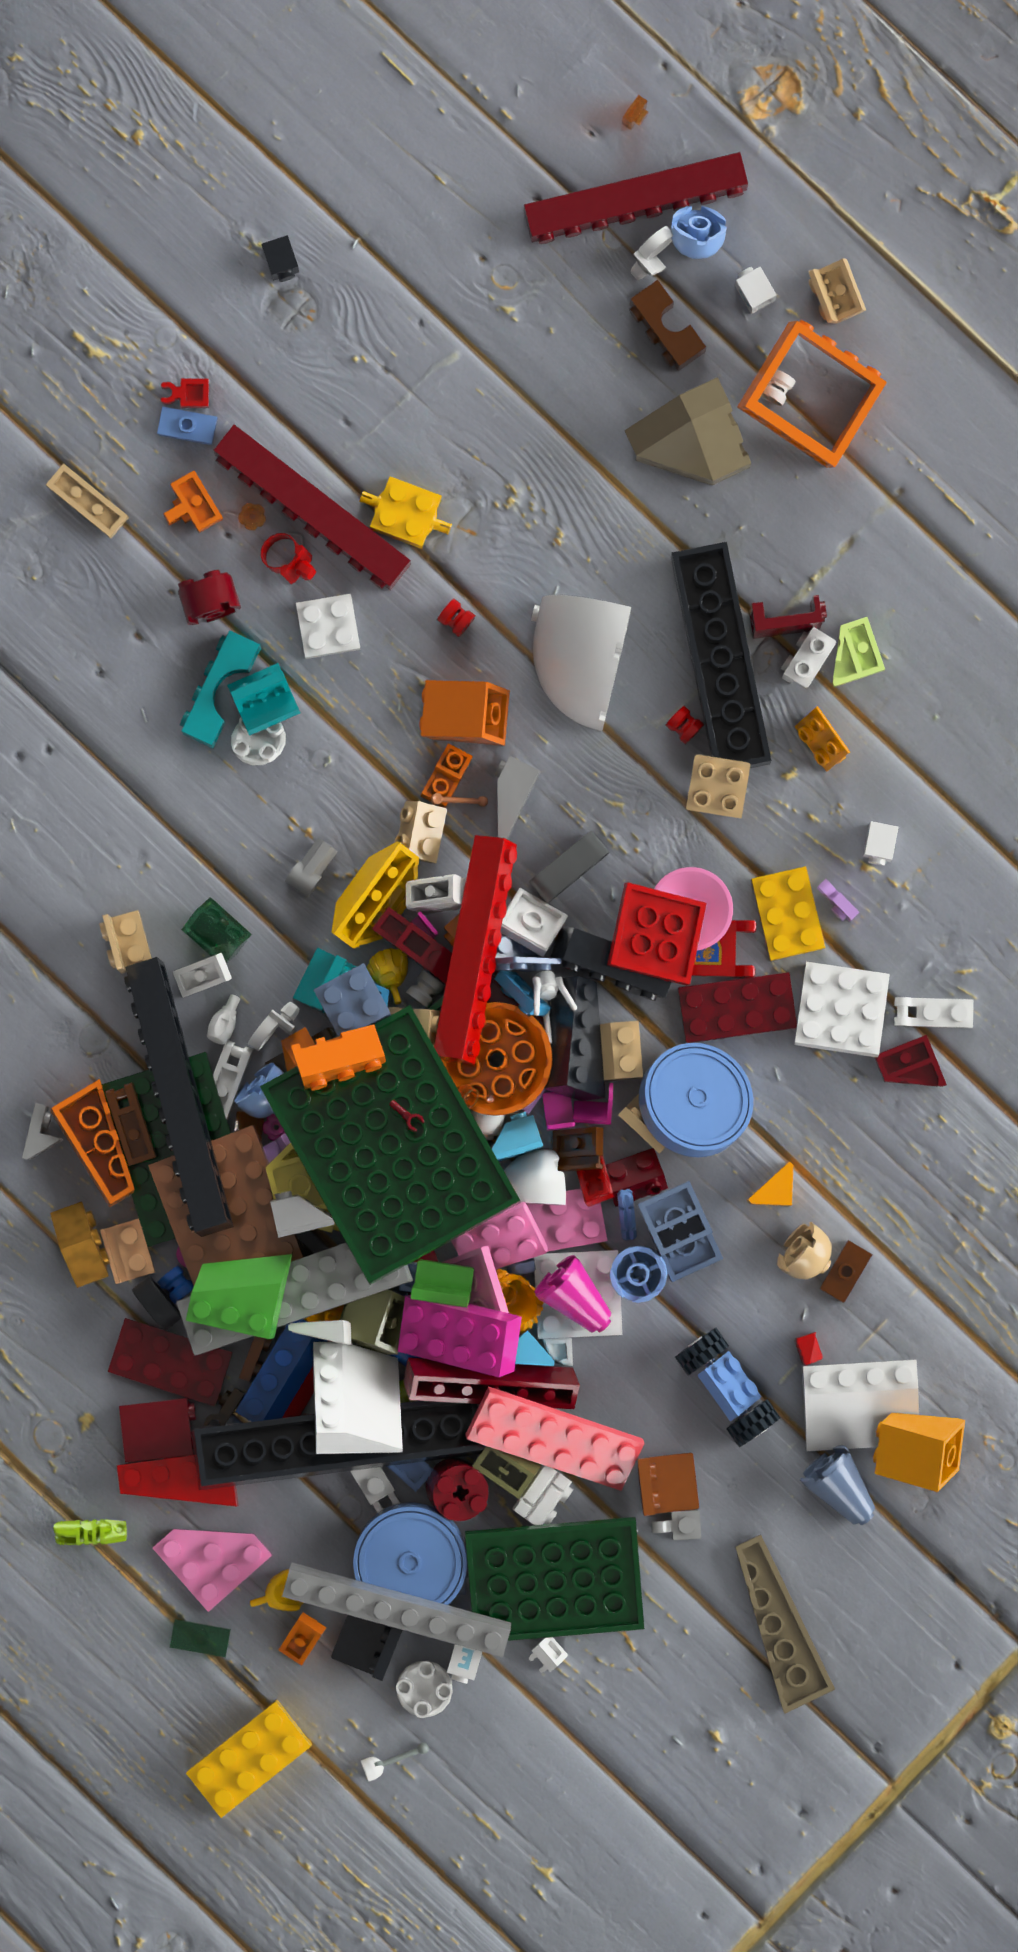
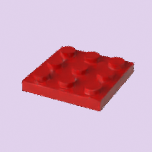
M629 882L624 883L607 965L686 986L690 985L707 903Z

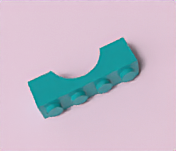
M230 630L227 636H221L216 646V650L219 653L215 662L210 660L204 671V676H207L203 687L198 685L193 694L192 701L195 704L191 712L186 710L180 722V726L183 727L181 731L183 735L213 749L225 726L224 720L215 708L217 688L231 675L250 673L261 650L260 644Z

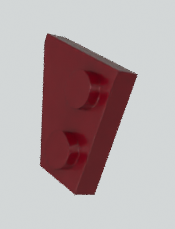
M927 1035L879 1053L878 1057H874L884 1082L936 1087L947 1085Z

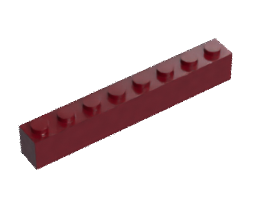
M737 152L524 204V214L531 242L538 241L539 244H547L554 241V237L561 235L571 238L582 234V230L590 228L593 231H600L608 228V224L619 222L620 225L629 224L636 220L635 217L646 215L647 218H653L662 215L664 210L673 208V211H678L689 206V204L700 202L701 205H706L717 201V197L727 195V198L739 197L744 194L743 191L747 190L748 180L741 153Z
M235 424L213 450L215 456H217L215 461L227 471L232 468L239 473L237 478L249 488L254 485L261 490L259 495L271 505L274 502L278 503L283 507L281 512L293 522L296 519L300 520L305 524L303 529L314 538L320 536L326 540L325 546L336 555L342 553L348 557L347 563L358 572L364 570L370 574L371 578L369 580L378 588L383 590L386 587L391 591L410 567L411 560Z

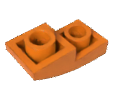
M448 743L420 797L430 802L432 795L435 793L441 794L442 797H452L473 756ZM441 802L437 806L446 808L449 802Z

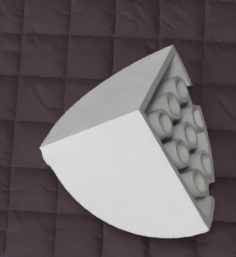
M547 595L542 597L540 606H534L531 621L536 622L533 638V659L539 682L551 702L567 717L586 727L603 731L627 632L631 607L584 597Z

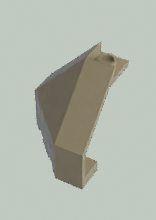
M718 377L680 394L624 430L636 454L635 461L709 485H715L749 469L751 466L749 455L742 446L744 441L738 424L731 414L733 411Z

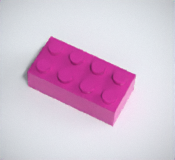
M411 1295L405 1296L398 1352L496 1377L514 1372L522 1316L473 1304H468L466 1308L410 1299Z

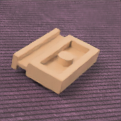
M139 1218L100 1230L110 1259V1267L115 1284L156 1273Z

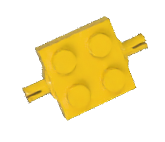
M391 476L379 497L365 491L362 492L359 502L375 507V515L370 525L372 531L422 549L426 537L433 529L449 535L452 524L437 519V509L442 499L441 495Z

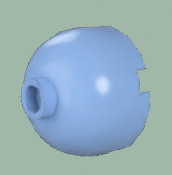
M692 206L679 209L673 215L671 233L673 234L671 239L676 250L692 259H704L713 256L724 243L727 228L725 226L726 220L719 212L708 207L701 206V211L692 210Z
M274 1063L265 1065L254 1074L256 1078L250 1084L248 1082L244 1084L237 1093L234 1102L243 1112L255 1118H266L274 1114L260 1086L282 1075L284 1072Z
M641 1245L628 1247L619 1253L614 1259L610 1270L611 1283L618 1295L636 1303L646 1302L657 1296L665 1286L668 1274L666 1263L662 1256L651 1247Z

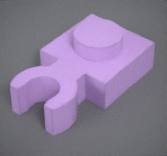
M827 879L817 887L834 906L831 911L841 921L847 919L851 922L860 913Z

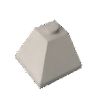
M285 1191L275 1194V1199L270 1200L278 1238L334 1225L333 1218L329 1213L299 1194L292 1195L291 1191Z

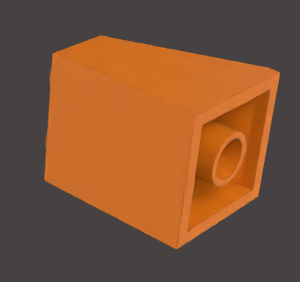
M426 680L425 688L422 691L423 715L419 721L421 736L432 740L505 746L510 690L482 681Z

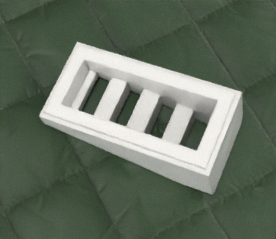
M348 1321L301 1322L288 1325V1330L293 1333L346 1345L351 1344V1323Z

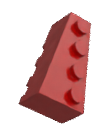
M194 1455L117 1465L120 1494L239 1506L236 1486L199 1490Z

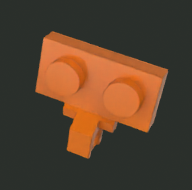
M195 470L170 484L177 499L172 501L175 507L164 513V518L169 526L183 519L185 524L192 521L198 533H201L223 520L222 515Z

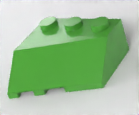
M292 1254L202 1264L191 1293L186 1321L266 1339L274 1338Z

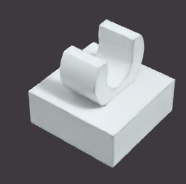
M547 1637L532 1650L533 1653L530 1655L529 1660L533 1661L535 1658H538L543 1664L539 1671L542 1673L548 1669L551 1672L568 1654L553 1637Z

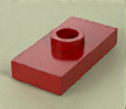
M600 1156V1164H603V1169L576 1171L584 1202L588 1207L614 1197L603 1156Z

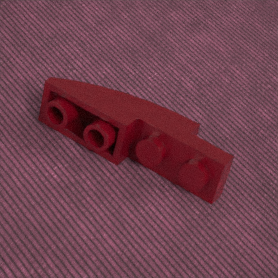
M388 907L372 930L446 985L452 952L412 922H409L392 908Z

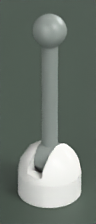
M420 1743L417 1748L384 1761L376 1757H368L360 1761L369 1782L381 1776L384 1766L418 1753L426 1754L429 1748L426 1743Z

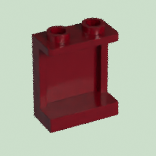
M813 595L810 602L811 612L765 618L763 602L752 603L749 616L753 639L808 632L813 627L819 630L822 623L825 622V618H827L825 601L820 602L819 595Z
M188 1398L119 1406L125 1463L194 1455L191 1420H196L194 1403H189Z

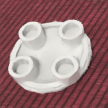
M240 718L231 735V746L234 754L242 762L250 765H264L274 761L282 753L286 744V733L281 722L249 736L243 720Z
M428 1660L416 1661L407 1666L400 1674L396 1684L397 1697L402 1707L419 1718L431 1717L442 1712L450 1703L453 1693L452 1680L447 1671L439 1664Z

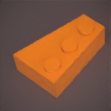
M375 1025L342 1032L339 1037L325 1041L324 1037L315 1040V1045L302 1049L299 1043L291 1045L304 1088H311L312 1091L326 1087L328 1085L327 1082L338 1079V1081L351 1079L355 1076L354 1073L362 1070L366 1072L378 1070L382 1067L381 1064L386 1063Z

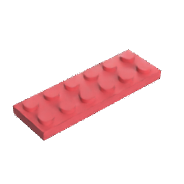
M489 1386L466 1432L467 1440L622 1491L645 1444L643 1438Z

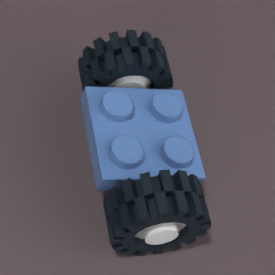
M714 1328L703 1337L701 1336L689 1344L675 1358L687 1375H690L706 1364L707 1368L697 1376L730 1421L739 1415L742 1416L726 1428L736 1444L741 1447L762 1434L781 1417L768 1399L750 1410V1406L762 1396L759 1394L756 1385L749 1380L742 1370L739 1361L729 1351L717 1360L713 1359L729 1347L718 1329Z

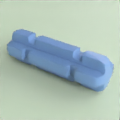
M630 1189L620 1190L617 1193L622 1239L626 1241L634 1240L637 1237L633 1194Z

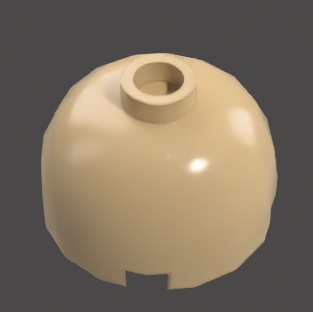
M809 1222L810 1226L802 1224L793 1231L783 1245L788 1247L784 1256L780 1253L778 1256V1267L786 1274L797 1279H810L819 1273L823 1274L831 1264L832 1244L826 1233L812 1222Z

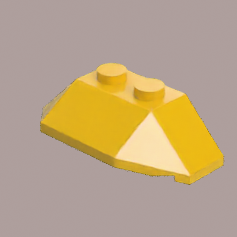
M398 841L368 857L336 902L331 933L353 949L359 947V945L383 939L372 928L388 907L400 915L406 909L407 881L418 880L417 865H419V857Z

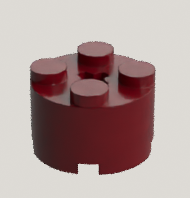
M213 570L203 574L204 579L198 581L189 579L178 583V595L188 625L199 624L198 619L200 618L206 619L207 622L215 621L235 613V608L241 609L232 576L228 572L220 573L219 570Z
M449 1458L439 1462L433 1468L434 1470L426 1481V1493L429 1501L445 1518L453 1521H466L484 1511L489 1494L488 1484L484 1476L477 1469L473 1468L471 1463L460 1458ZM460 1485L461 1488L459 1489V1492L454 1494V1492L457 1491V1486Z

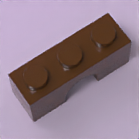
M656 280L630 299L631 308L629 311L638 323L640 321L644 323L648 329L645 333L652 344L656 345L658 343L664 352L661 355L670 368L675 366L680 371L706 352V345L691 325L678 332L670 331L664 327L661 318L673 308L674 301L661 283Z

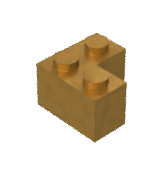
M81 1201L51 1212L50 1215L59 1248L76 1287L78 1288L108 1277L106 1265L110 1264V1259L106 1249L99 1248V1245H102V1241L97 1229H93L97 1224L92 1210L86 1212Z

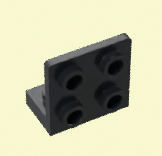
M347 1615L331 1658L369 1673L373 1678L383 1681L403 1630Z

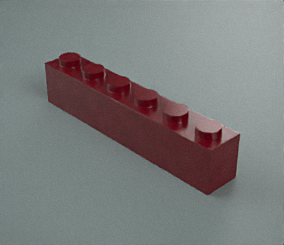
M408 1358L403 1381L409 1400L480 1404L489 1386L557 1409H575L580 1387L573 1367L515 1364L514 1372L496 1377L423 1358Z

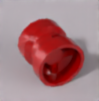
M454 598L440 613L437 621L442 625L451 627L452 633L460 637L471 625L476 615L470 610L465 611L461 608V603Z
M685 705L665 724L670 731H675L679 734V739L685 745L705 725L699 719H694L690 714V710ZM688 719V721L682 726V728L679 729V727Z

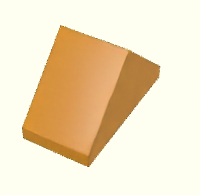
M789 1161L747 1201L751 1205L792 1206L793 1164Z

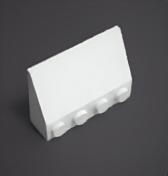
M313 1342L316 1454L402 1452L398 1358L352 1344Z
M916 1360L801 1366L806 1451L833 1450L832 1448L839 1445H844L847 1449L878 1447L879 1438L876 1437V1430L880 1421H883L891 1413L919 1415Z

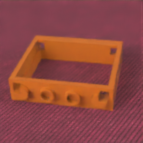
M806 321L788 322L737 408L826 468L836 467L887 382L880 378L882 374L875 368L870 366L864 367L858 363L859 358L846 350L842 352L836 348L837 343L825 335L820 337L813 332L814 327ZM798 335L870 384L869 389L831 451L758 402Z

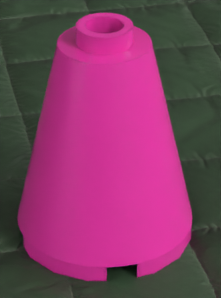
M575 1255L566 1257L556 1265L558 1269L554 1273L548 1272L534 1293L539 1300L589 1332L598 1331L600 1333L611 1323L609 1319L611 1311L580 1260Z

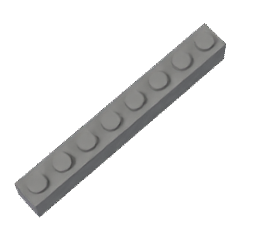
M292 1562L282 1597L500 1657L504 1655L511 1631V1622Z

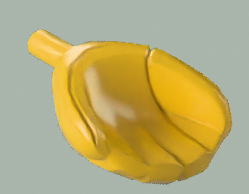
M384 949L370 958L366 968L372 979L379 986L391 990L395 1004H400L402 1001L397 987L404 982L407 976L408 957L400 950Z
M285 1569L271 1578L266 1587L265 1596L250 1600L251 1607L268 1603L269 1607L277 1610L298 1611L301 1605L304 1604L303 1602L282 1597L289 1569Z

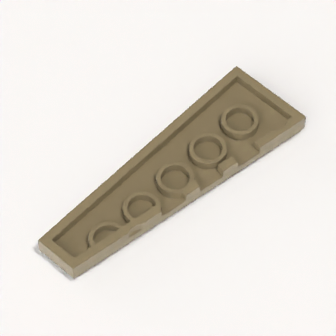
M761 1534L735 1546L782 1710L786 1714L835 1690Z

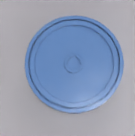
M686 1043L668 1049L649 1067L639 1089V1108L647 1129L663 1146L684 1156L707 1157L727 1149L745 1131L753 1112V1092L744 1070L730 1055L711 1045Z
M412 1502L395 1504L374 1515L362 1529L354 1551V1574L356 1580L449 1605L459 1593L465 1580L467 1571L466 1543L457 1525L452 1520L445 1518L436 1508Z

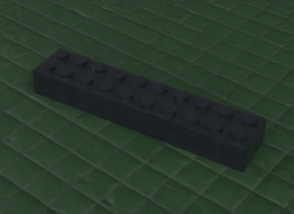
M434 1401L400 1403L403 1449L402 1452L316 1454L315 1414L194 1429L192 1432V1442L199 1490L477 1455L484 1450L482 1444L467 1440L466 1432L478 1406L477 1404Z

